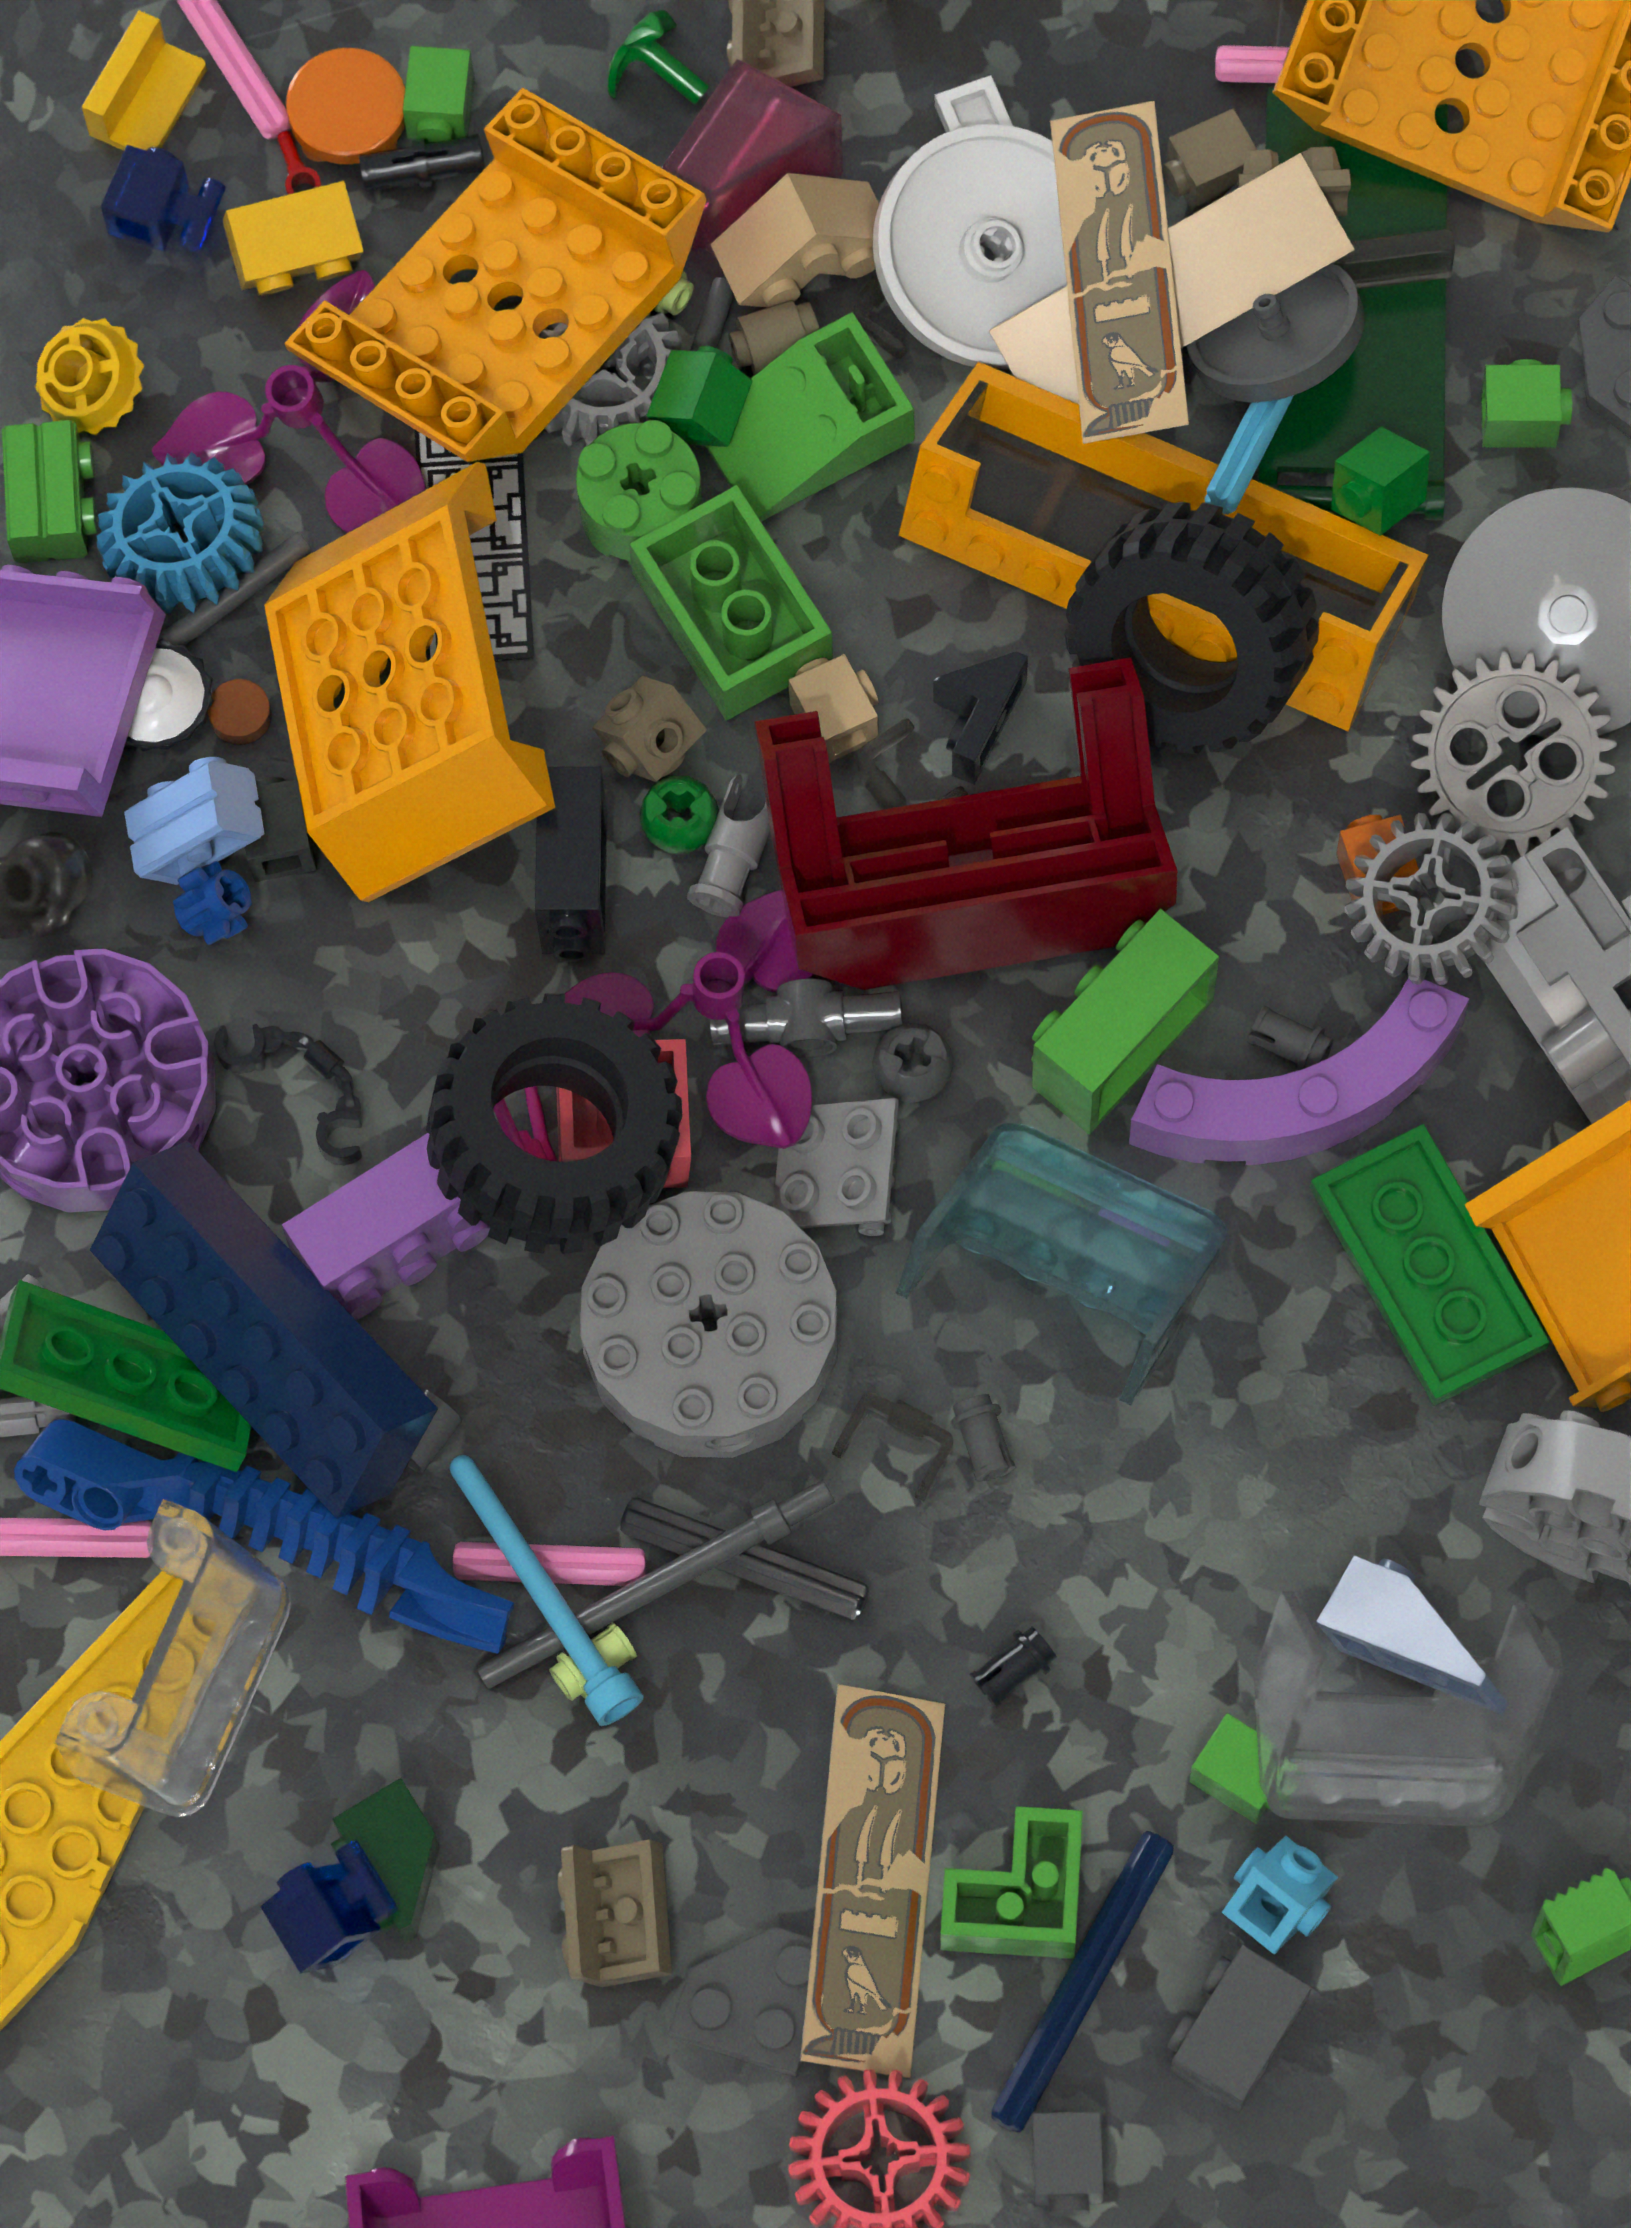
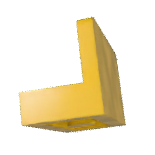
M138 10L82 105L89 136L146 161H154L206 73L205 60L165 43L160 19Z

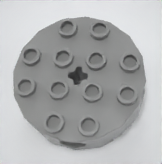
M686 1191L649 1205L645 1217L633 1228H625L621 1225L617 1239L600 1247L581 1287L580 1338L583 1343L584 1359L602 1404L635 1434L654 1442L655 1446L681 1457L733 1458L780 1440L802 1420V1415L817 1402L822 1388H825L837 1362L838 1312L836 1288L818 1245L782 1210L738 1192ZM714 1317L717 1322V1330L705 1331L702 1319Z
M1562 1411L1559 1420L1547 1419L1530 1413L1521 1414L1518 1422L1507 1425L1481 1495L1479 1505L1486 1507L1483 1519L1494 1532L1518 1549L1564 1573L1595 1584L1600 1572L1616 1579L1627 1581L1631 1590V1437L1616 1431L1599 1428V1424L1594 1419L1574 1411Z

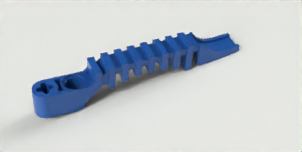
M59 1419L52 1421L45 1427L18 1460L14 1468L15 1480L19 1488L28 1497L94 1528L104 1531L114 1530L124 1523L177 1515L186 1519L182 1531L195 1536L216 1513L222 1516L217 1537L231 1543L243 1526L247 1525L253 1528L248 1546L260 1552L265 1550L274 1537L283 1540L278 1558L293 1564L303 1549L312 1551L306 1572L318 1578L323 1576L334 1560L340 1562L332 1589L345 1595L350 1592L365 1572L364 1585L357 1606L358 1610L372 1615L390 1588L395 1584L406 1590L390 1610V1619L442 1639L499 1654L506 1643L507 1637L505 1635L510 1613L514 1608V1602L466 1585L452 1577L438 1564L428 1542L423 1541L421 1543L411 1539V1531L397 1524L392 1531L380 1526L381 1519L367 1512L362 1519L350 1515V1513L336 1519L310 1490L306 1489L300 1495L290 1491L291 1483L278 1477L272 1483L260 1479L261 1471L248 1465L243 1471L238 1470L235 1472L209 1462H198V1458L181 1452L174 1459L158 1460L78 1423Z

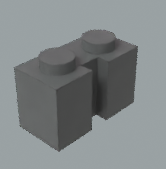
M1243 1945L1233 1961L1221 1956L1202 1987V1991L1211 1996L1198 2018L1189 2012L1185 2014L1167 2045L1168 2048L1176 2052L1170 2071L1240 2113L1278 2047L1284 2041L1307 2003L1312 1987Z

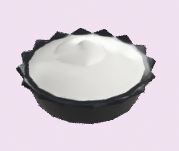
M163 638L157 641L125 745L135 746L142 751L155 748L168 750L177 742L189 740L194 731L206 723L207 711L214 702L210 692L213 678L205 672L203 659L192 656L186 645L172 646Z

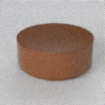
M233 679L224 682L213 691L212 697L214 702L207 713L211 727L220 739L230 744L244 745L258 740L265 734L270 726L272 713L268 697L258 684L245 679Z

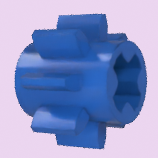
M215 861L202 869L197 867L177 880L185 892L173 900L174 912L178 923L187 933L193 936L204 935L206 944L211 945L222 938L228 939L248 927L246 920L241 914L245 913L252 906L251 893L246 881L235 871L222 870L219 862Z

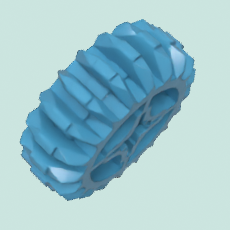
M191 452L183 464H178L176 459L167 453L164 466L157 469L143 461V476L136 480L123 475L122 487L125 492L107 493V506L110 511L98 514V526L102 533L96 536L98 540L97 547L104 559L102 564L109 578L124 577L143 584L148 589L147 593L169 615L178 602H183L185 608L192 613L195 611L197 600L205 597L218 605V591L223 587L238 591L239 579L236 574L254 573L255 562L252 555L263 552V540L260 533L264 531V519L257 508L258 501L253 490L245 485L242 476L234 468L225 470L223 464L215 457L203 465L201 459ZM174 524H178L183 534L186 535L187 543L182 542L178 532H175Z

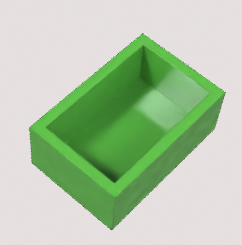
M1161 908L1147 923L1141 919L1134 922L1123 934L1116 946V949L1119 951L1118 955L1105 969L1099 964L1090 969L1074 991L1078 998L1063 1014L1058 1010L1052 1011L1040 1023L1032 1036V1040L1036 1042L1031 1058L1033 1062L1032 1088L1089 1135L1214 1000L1219 956Z

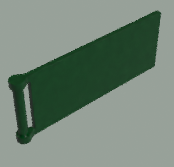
M1270 87L1267 90L1265 150L1271 149L1273 152L1278 153L1279 165L1299 153L1302 154V152L1309 148L1333 147L1336 151L1340 168L1349 169L1351 187L1350 191H1348L1347 215L1337 217L1355 250L1333 263L1340 266L1352 278L1364 307L1365 325L1358 345L1339 369L1317 385L1293 396L1258 465V482L1325 511H1333L1331 510L1333 486L1277 485V472L1334 474L1335 460L1382 426L1430 451L1426 501L1409 514H1424V520L1443 521L1445 505L1447 185L1315 131L1272 93L1274 87ZM1441 104L1436 107L1435 121L1439 128L1448 133V104Z

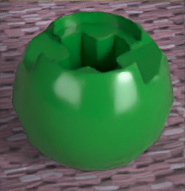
M668 776L652 785L642 801L639 816L642 830L653 845L669 854H689L706 845L719 810L717 800L705 784L690 776ZM673 808L677 812L682 813L690 808L691 819L686 822L682 818L676 817L669 821L668 810Z

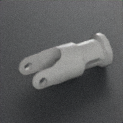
M735 774L732 777L713 829L707 839L705 852L708 854L699 882L698 884L691 885L687 893V899L693 905L710 914L726 918L740 915L743 903L739 898L749 871L755 870L758 867L770 834L766 803L762 811L753 819L747 821L732 820L742 789V776L740 774Z

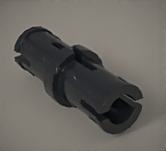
M478 133L472 134L469 137L426 144L424 138L412 140V147L359 155L366 193L419 183L420 188L432 187L433 180L476 172L480 174L485 169Z

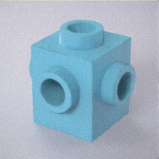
M1285 1836L1267 1854L1257 1847L1249 1855L1234 1876V1879L1241 1885L1222 1913L1271 1953L1275 1954L1298 1930L1306 1937H1309L1332 1907L1323 1898L1338 1876L1322 1865L1321 1860L1315 1853L1303 1846L1297 1845L1289 1837Z

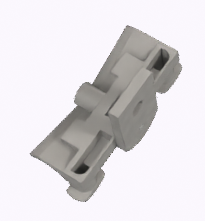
M1566 827L1511 863L1512 868L1506 875L1501 877L1514 879L1518 884L1519 892L1512 897L1502 900L1513 904L1518 910L1517 918L1513 920H1497V924L1501 925L1510 937L1506 943H1498L1490 938L1485 944L1493 954L1494 959L1492 962L1485 964L1593 1124L1631 1100V1008H1626L1614 990L1631 979V920L1569 828ZM1481 884L1470 890L1468 894L1481 897ZM1630 895L1622 903L1631 918ZM1457 920L1463 930L1471 922L1468 920Z

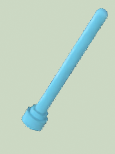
M467 1455L456 1456L450 1463L451 1475L587 1681L583 1687L588 1695L585 1699L586 1706L600 1726L609 1725L633 1711L644 1698L629 1673L621 1674L616 1666L608 1667L473 1459Z

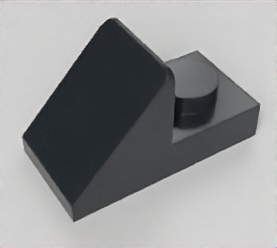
M1016 651L941 675L933 681L934 703L960 715L951 730L946 749L952 752L953 776L975 785L1027 682V655Z

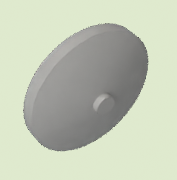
M1577 487L1554 488L1530 493L1515 499L1487 517L1471 533L1458 552L1444 589L1442 626L1447 652L1454 670L1460 671L1469 680L1477 677L1475 659L1481 657L1492 672L1499 668L1501 652H1507L1512 661L1513 668L1521 669L1527 653H1534L1536 671L1541 673L1555 659L1559 661V672L1556 680L1564 683L1569 677L1578 673L1582 677L1574 693L1579 698L1593 692H1597L1600 696L1588 711L1591 717L1610 715L1611 721L1606 726L1597 730L1598 735L1611 732L1630 723L1631 503L1614 495L1593 489ZM1528 692L1512 694L1504 705L1506 721L1515 728L1531 726L1537 720L1540 713L1537 699ZM1554 718L1540 727L1533 735L1548 738L1561 728V721Z

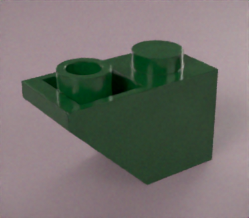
M399 1778L334 1817L332 1820L340 1838L330 1844L350 1878L362 1872L374 1893L366 1897L364 1901L383 1933L395 1927L406 1944L417 1937L440 1846L435 1832L402 1778Z

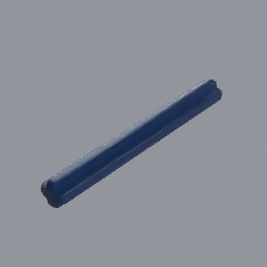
M1145 1831L1140 1836L994 2104L991 2118L1002 2127L1017 2133L1024 2130L1170 1861L1174 1845L1159 1834Z

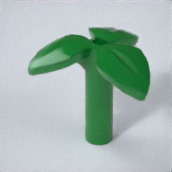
M659 10L649 13L634 26L624 43L616 50L608 70L607 82L610 97L616 99L619 81L626 67L632 62L645 63L694 105L697 104L710 86L655 41V39L660 38L665 32L674 29L677 25L668 12Z

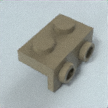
M728 0L732 13V39L727 44L728 61L734 73L742 77L758 94L824 79V0Z
M649 1839L597 1850H589L577 1845L563 1847L561 1849L562 1868L558 1873V1889L565 1905L566 1934L562 1940V1953L564 1961L569 1968L570 1977L598 1987H607L672 1975L663 1844Z

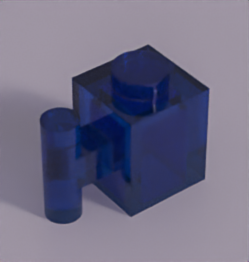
M126 145L100 206L108 235L165 251L174 227L177 224L184 226L178 240L179 246L189 252L199 253L224 196L226 186L216 179L205 178L197 197L189 195L190 187L183 161L178 160L172 153L161 148L149 147L143 150Z
M358 1840L345 1844L335 1852V1856L340 1863L314 1868L311 1862H307L288 1871L277 1881L280 1890L260 1906L300 1974L337 1966L382 1930L377 1922L385 1920L399 1909Z

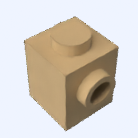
M845 654L830 661L827 658L813 660L802 666L796 672L795 677L788 679L790 705L794 713L818 712L821 736L825 739L829 762L879 740L878 715L873 708L874 705L878 704L877 694L866 672L860 670L855 673Z

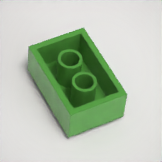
M737 485L629 544L633 576L726 721L789 687L788 679L795 677L796 672L805 664L819 658H827L829 661L833 659L832 631Z

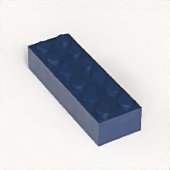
M189 1141L133 1162L90 1248L93 1255L336 1519L391 1494L436 1414L437 1406L327 1289H323L316 1277Z

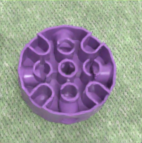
M104 948L74 950L75 955L54 956L39 964L37 960H34L9 971L0 980V1178L21 1197L68 1213L110 1210L135 1161L189 1141L199 1152L216 1110L215 1062L208 1041L187 995L150 963ZM95 1076H97V1078L92 1083H89L91 1080H93ZM79 1079L85 1082L81 1086H76L75 1084Z

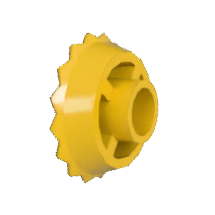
M83 318L74 325L63 326L60 332L47 342L37 363V382L35 388L41 398V409L50 414L53 421L71 420L76 422L79 433L85 431L97 435L103 427H116L121 415L133 411V398L143 389L139 376L144 368V364L137 357L138 344L127 338L124 327L112 326L105 318L96 321Z

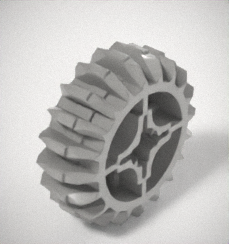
M663 312L649 317V313L596 371L597 374H593L545 427L549 434L563 429V442L568 447L572 446L581 437L585 438L587 446L601 434L614 427L650 421L646 415L670 351L682 349L680 334L677 331H668V318L665 317ZM564 323L548 325L549 330L543 329L539 337L542 339L559 337L566 331L568 325ZM648 356L656 369L649 385L642 392L636 385V377L634 375L640 370L639 363Z
M1418 813L1414 819L1415 831L1408 833L1403 824L1396 820L1390 825L1396 839L1386 844L1382 837L1378 835L1371 836L1369 842L1378 853L1374 859L1365 855L1355 856L1354 864L1366 874V877L1347 879L1345 887L1350 893L1362 898L1349 902L1344 908L1345 913L1350 919L1361 920L1351 929V934L1358 943L1370 941L1364 953L1372 963L1387 957L1384 970L1392 977L1399 975L1408 965V978L1412 984L1416 985L1422 983L1427 969L1431 968L1437 984L1445 985L1449 979L1448 966L1455 965L1461 975L1467 978L1473 974L1472 967L1467 959L1475 953L1481 961L1487 964L1492 962L1494 956L1485 944L1489 938L1498 943L1508 942L1510 936L1501 925L1497 924V920L1509 921L1517 918L1518 910L1516 907L1502 900L1517 894L1519 888L1514 879L1501 878L1509 872L1512 864L1507 855L1492 857L1498 848V843L1492 835L1484 836L1476 841L1479 829L1470 820L1462 824L1455 833L1454 819L1448 813H1443L1438 819L1436 828L1431 829L1426 814ZM1424 855L1423 863L1415 874L1404 878L1393 877L1407 862ZM1451 855L1466 860L1477 869L1481 882V897L1469 895L1465 888L1451 885L1453 873L1449 867ZM1438 887L1444 896L1443 902L1438 905L1433 901L1435 908L1425 910L1419 902L1420 896L1426 893L1430 897L1428 890ZM1383 901L1394 903L1399 910L1411 913L1410 927L1414 931L1412 944L1402 941L1387 930L1383 918ZM1455 920L1471 921L1455 937L1433 945V943L1439 942L1441 932L1448 923Z

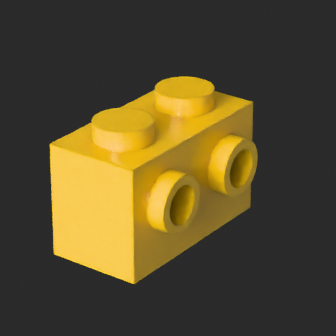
M344 181L226 210L222 219L241 290L257 287L260 296L292 288L294 286L293 277L313 272L316 273L318 281L346 275L353 271L351 263L359 261L364 252Z

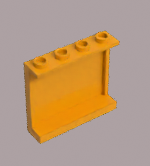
M1631 1100L1464 1204L1476 1227L1492 1229L1579 1392L1569 1397L1570 1402L1575 1407H1598L1600 1412L1611 1410L1631 1398Z

